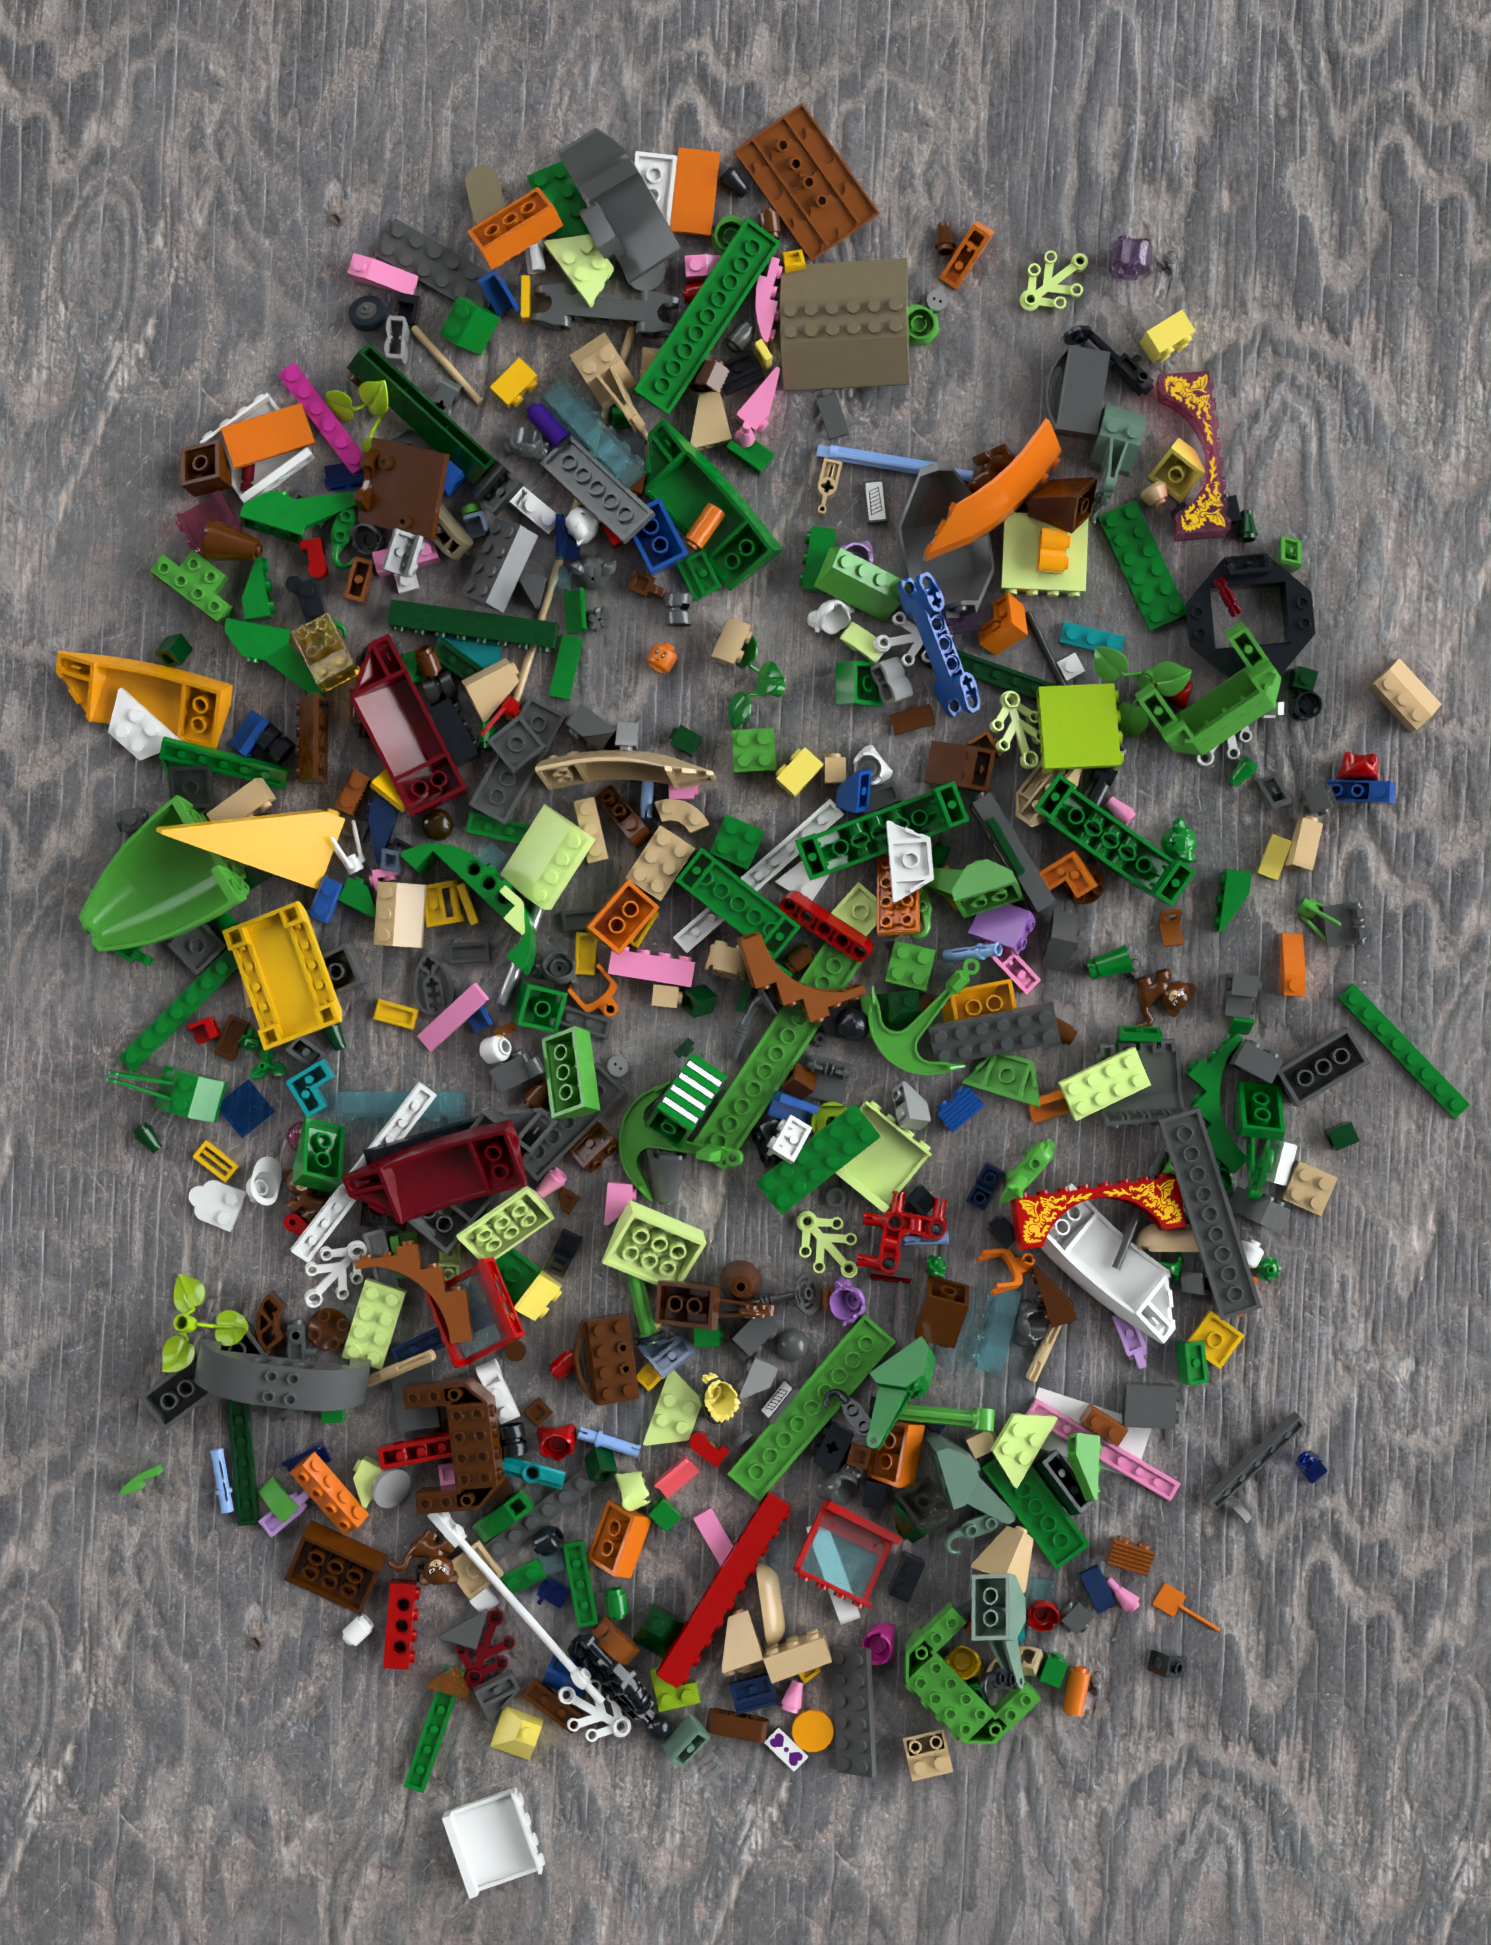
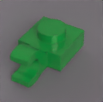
M144 946L114 950V953L130 963H134L137 959L144 965L151 966L154 958L142 952Z

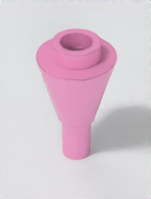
M745 421L743 426L734 435L735 442L743 448L750 447L755 441V435L749 421Z
M1111 1577L1106 1581L1125 1613L1128 1611L1132 1613L1140 1605L1138 1603L1140 1599L1138 1596L1122 1586L1120 1587Z

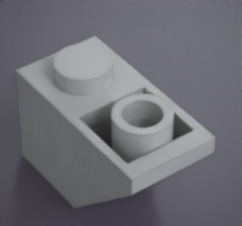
M618 722L615 740L617 749L638 750L639 723Z
M902 1081L891 1091L899 1128L921 1130L931 1122L927 1102L907 1082Z
M755 1356L753 1360L749 1359L745 1371L748 1372L745 1380L741 1378L736 1389L740 1391L739 1398L743 1399L770 1388L778 1371V1365L758 1356Z

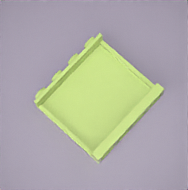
M1014 512L1002 522V573L999 591H1005V594L1009 592L1011 595H1017V592H1026L1027 596H1037L1038 593H1046V596L1049 597L1067 594V597L1077 598L1080 597V594L1083 595L1086 591L1089 518L1072 534L1067 532V535L1071 536L1070 547L1066 548V557H1069L1068 569H1064L1062 574L1036 572L1039 534L1042 528H1059L1028 516V513Z
M873 1100L870 1103L865 1101L859 1109L881 1137L838 1170L836 1174L885 1213L891 1204L892 1191L900 1193L927 1158L932 1156L929 1152L931 1147L922 1140L919 1143L912 1138L915 1134L909 1129L899 1128L896 1125L898 1121L889 1113L887 1116L880 1112L882 1107Z

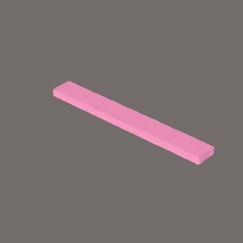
M1037 1398L1033 1400L1025 1414L1056 1416L1058 1420L1051 1432L1068 1441V1435L1073 1433L1097 1435ZM1100 1436V1442L1102 1443V1451L1099 1456L1100 1461L1171 1502L1181 1484L1180 1482L1119 1446L1115 1447L1114 1444Z

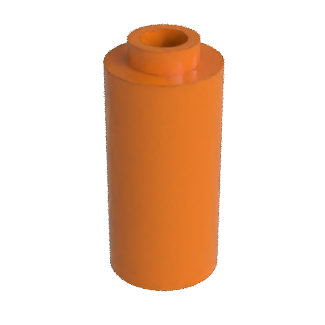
M708 503L684 537L687 540L685 544L695 551L697 548L702 550L724 518L725 513L715 505Z
M1075 1665L1074 1668L1069 1670L1062 1711L1066 1714L1073 1716L1083 1715L1091 1674L1087 1671V1667Z

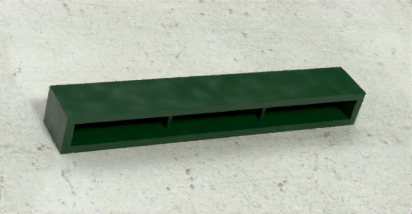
M368 343L357 352L347 369L363 383L385 380L388 391V407L399 415L403 421L411 426L436 451L450 454L449 460L463 471L465 477L475 485L496 460L372 345Z
M392 599L387 625L393 628L394 632L405 633L406 630L414 631L413 634L426 636V633L434 634V637L447 639V635L455 636V640L467 642V639L470 638L476 639L475 643L488 645V641L496 642V646L508 648L509 644L517 645V649L529 650L530 647L538 648V652L550 653V650L556 651L560 628L556 622Z

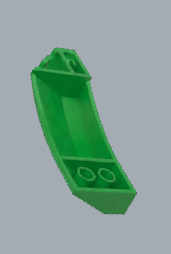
M662 419L648 433L649 454L646 456L647 485H645L644 494H647L653 501L658 498L661 499L671 520L685 536L708 503L715 505L725 513L724 518L702 550L705 551L715 573L729 591L735 589L769 564L784 550L735 488L666 420Z

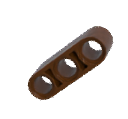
M710 1708L706 1731L715 1735L764 1743L769 1719L747 1713L737 1715L736 1711Z

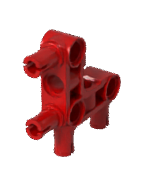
M892 1191L891 1207L887 1212L883 1213V1215L864 1212L862 1225L881 1227V1243L879 1255L877 1256L858 1253L856 1267L872 1268L876 1273L890 1276L896 1272L901 1257V1252L899 1251L900 1242L906 1235L919 1237L924 1241L941 1240L946 1233L947 1221L945 1211L948 1200L942 1198L941 1206L939 1207L940 1198H934L933 1212L930 1217L909 1214L903 1211L906 1193L900 1192L899 1200H897L898 1191ZM897 1219L900 1222V1226L892 1228L889 1225V1220ZM934 1225L939 1226L942 1233L939 1235L933 1234L931 1227ZM890 1260L893 1262L894 1268L887 1270L883 1267L882 1262Z

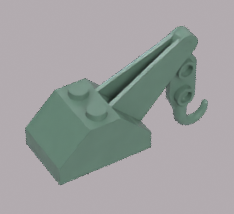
M1105 404L1098 434L1095 438L1088 466L1102 470V483L1099 491L1096 493L1093 513L1091 515L1092 525L1096 523L1102 506H1107L1108 500L1111 499L1118 475L1128 477L1131 473L1143 437L1146 415Z
M938 1434L926 1438L942 1495L953 1510L968 1504L984 1512V1514L965 1520L956 1530L946 1535L944 1539L946 1552L951 1555L961 1553L960 1550H953L950 1547V1543L954 1539H972L994 1531L1001 1522L1011 1524L1015 1521L1016 1515L1013 1510L979 1477L978 1471H980V1466L977 1459H973L971 1452H967L962 1445Z

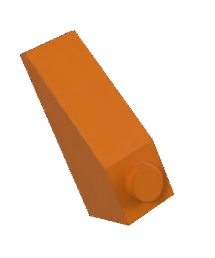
M979 221L973 223L939 278L957 290L995 232Z
M1281 933L1278 995L1305 997L1306 972L1303 934Z

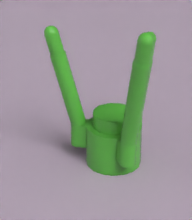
M1304 898L1296 911L1300 914L1298 918L1305 921L1326 942V936L1308 917L1313 918L1317 914L1338 926H1341V922L1318 910L1322 906L1328 905L1316 902L1311 898Z

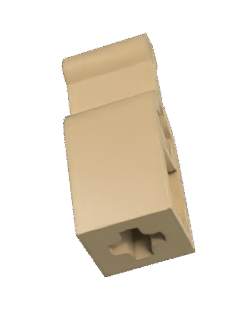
M824 458L817 493L822 498V503L817 511L818 517L823 518L825 516L826 500L832 499L836 493L843 463L841 461ZM831 467H833L832 473H831V478H830V477H829L830 469H831ZM826 485H830L828 493L824 492Z

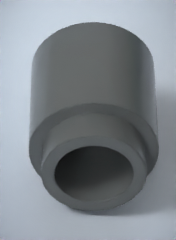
M746 321L737 323L725 338L726 347L733 353H736V351L741 353L753 339L755 329Z

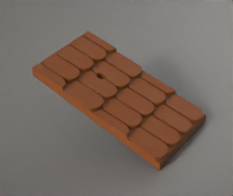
M800 103L733 150V153L773 210L778 212L780 220L809 261H813L880 214L803 103ZM793 160L796 161L795 168L792 166Z

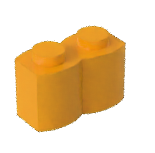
M1042 528L1040 530L1036 572L1062 574L1064 569H1068L1069 557H1066V548L1070 547L1071 536H1068L1066 531L1051 528Z

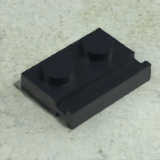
M752 350L723 362L724 367L729 369L730 372L727 373L728 376L722 385L726 396L764 379V375Z

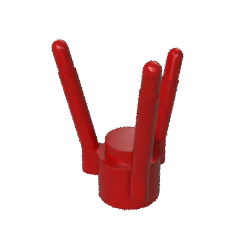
M508 695L495 710L498 713L480 733V736H484L503 713L507 716L513 714L511 721L516 718L521 712L518 709L521 704Z

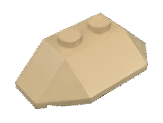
M1040 761L1016 792L1015 816L1030 827L1044 823L1045 821L1037 814L1034 807L1058 773L1063 775L1076 785L1074 788L1076 789L1082 769L1052 770L1051 774H1042V764Z

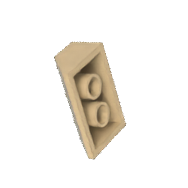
M1400 658L1368 686L1410 733L1418 730L1441 706L1437 698Z
M378 881L373 945L423 948L427 885Z

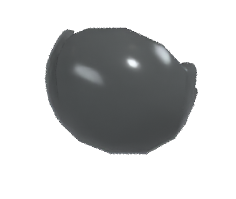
M361 523L354 526L349 533L352 539V547L361 554L371 555L372 552L378 551L382 546V533L375 525Z
M795 1328L783 1332L776 1341V1352L781 1359L788 1362L800 1360L809 1349L808 1337L804 1332Z

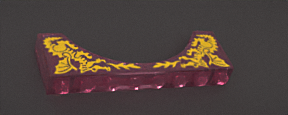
M1209 371L1160 374L1156 381L1158 403L1173 409L1191 425L1200 440L1205 458V474L1200 492L1187 507L1176 513L1172 520L1174 542L1225 538L1228 530L1231 529V520L1226 514L1228 498L1224 497L1226 479L1222 477L1221 473L1224 463L1223 458L1219 457L1221 439L1217 437L1216 432L1219 428L1218 418L1214 416V411L1216 410V399L1212 398L1214 381L1213 378H1210Z

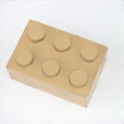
M660 825L627 874L626 879H629L633 884L662 902L696 848Z
M814 1628L806 1631L804 1636L798 1637L794 1635L788 1637L784 1643L766 1646V1649L763 1650V1660L771 1683L832 1662L831 1652L823 1629L818 1630Z

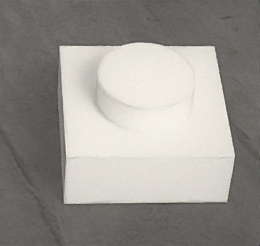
M416 573L408 578L394 574L399 594L420 589Z
M1076 653L1057 662L1065 682L1085 671Z

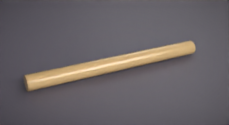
M414 325L410 331L457 384L464 386L463 390L477 406L481 404L483 399L421 329Z

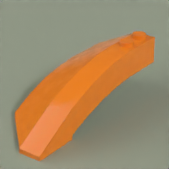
M1046 418L1023 450L993 480L957 504L951 503L948 508L947 520L942 519L934 533L936 536L924 551V561L968 545L987 534L1020 508L1039 485L1043 486L1050 476L1048 475L1051 469L1055 470L1061 462L1059 458L1061 448L1050 420Z

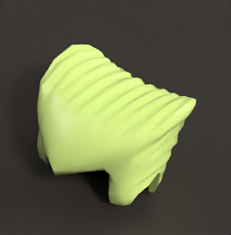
M641 1471L614 1474L621 1492L622 1507L626 1511H634L651 1502V1500H644L649 1496V1492L644 1485L646 1480L642 1477L643 1472Z

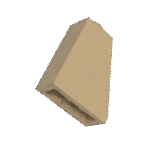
M702 392L703 394L699 395L690 442L698 451L727 445L732 440L720 392Z
M506 658L461 681L478 717L483 723L490 718L519 682L517 678L519 671L515 663H510Z
M1306 815L1305 818L1298 819L1291 840L1292 844L1283 867L1302 873L1313 871L1323 827L1322 823L1317 822V818Z

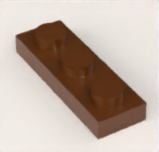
M534 1677L522 1693L523 1698L571 1734L573 1731L567 1728V1721L570 1718L579 1719L585 1717V1714L573 1705L560 1702L558 1694L536 1677ZM572 1721L570 1727L572 1729L576 1728L577 1722Z

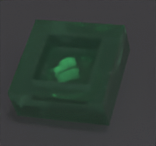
M688 1037L674 1053L679 1058L682 1055L686 1058L694 1050L692 1047L694 1042Z

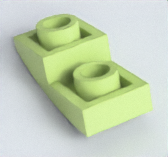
M854 622L848 624L839 638L853 651H859L874 664L883 655V653H879L874 649L873 643L876 637ZM880 641V644L882 646H887L882 641Z
M461 1242L456 1245L448 1256L439 1250L438 1267H444L446 1281L460 1274Z

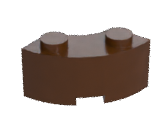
M274 1290L263 1299L256 1314V1335L266 1353L286 1336L282 1329L281 1318L283 1311L288 1305Z

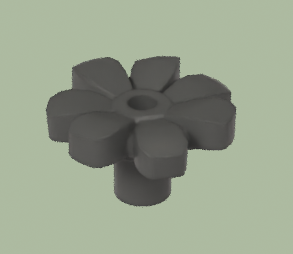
M604 606L601 608L595 607L587 612V617L590 621L589 629L597 632L601 627L605 628L608 623L605 620L609 618L608 608Z

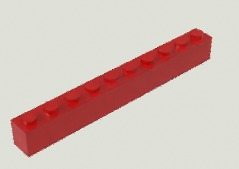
M770 1490L765 1494L656 1669V1676L677 1689L681 1684L685 1685L690 1677L688 1672L691 1667H696L701 1659L700 1653L702 1649L708 1648L713 1639L711 1637L715 1629L719 1630L723 1624V1615L726 1611L730 1612L735 1604L733 1599L736 1594H741L746 1586L744 1581L748 1575L752 1576L758 1566L756 1564L760 1556L763 1558L768 1551L769 1546L767 1544L770 1539H775L780 1531L778 1526L781 1521H786L791 1513L789 1502Z

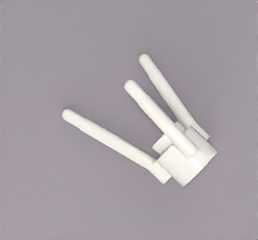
M352 820L351 823L358 857H356L355 853L346 857L334 837H330L335 847L334 852L343 863L349 875L363 869L362 863L366 861L362 853L355 820Z

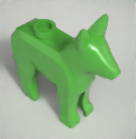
M1047 1138L1029 1145L1023 1151L1025 1157L1012 1170L1007 1169L1003 1178L1007 1184L999 1199L1001 1204H1005L1017 1197L1023 1198L1024 1190L1053 1158L1056 1148L1053 1140Z

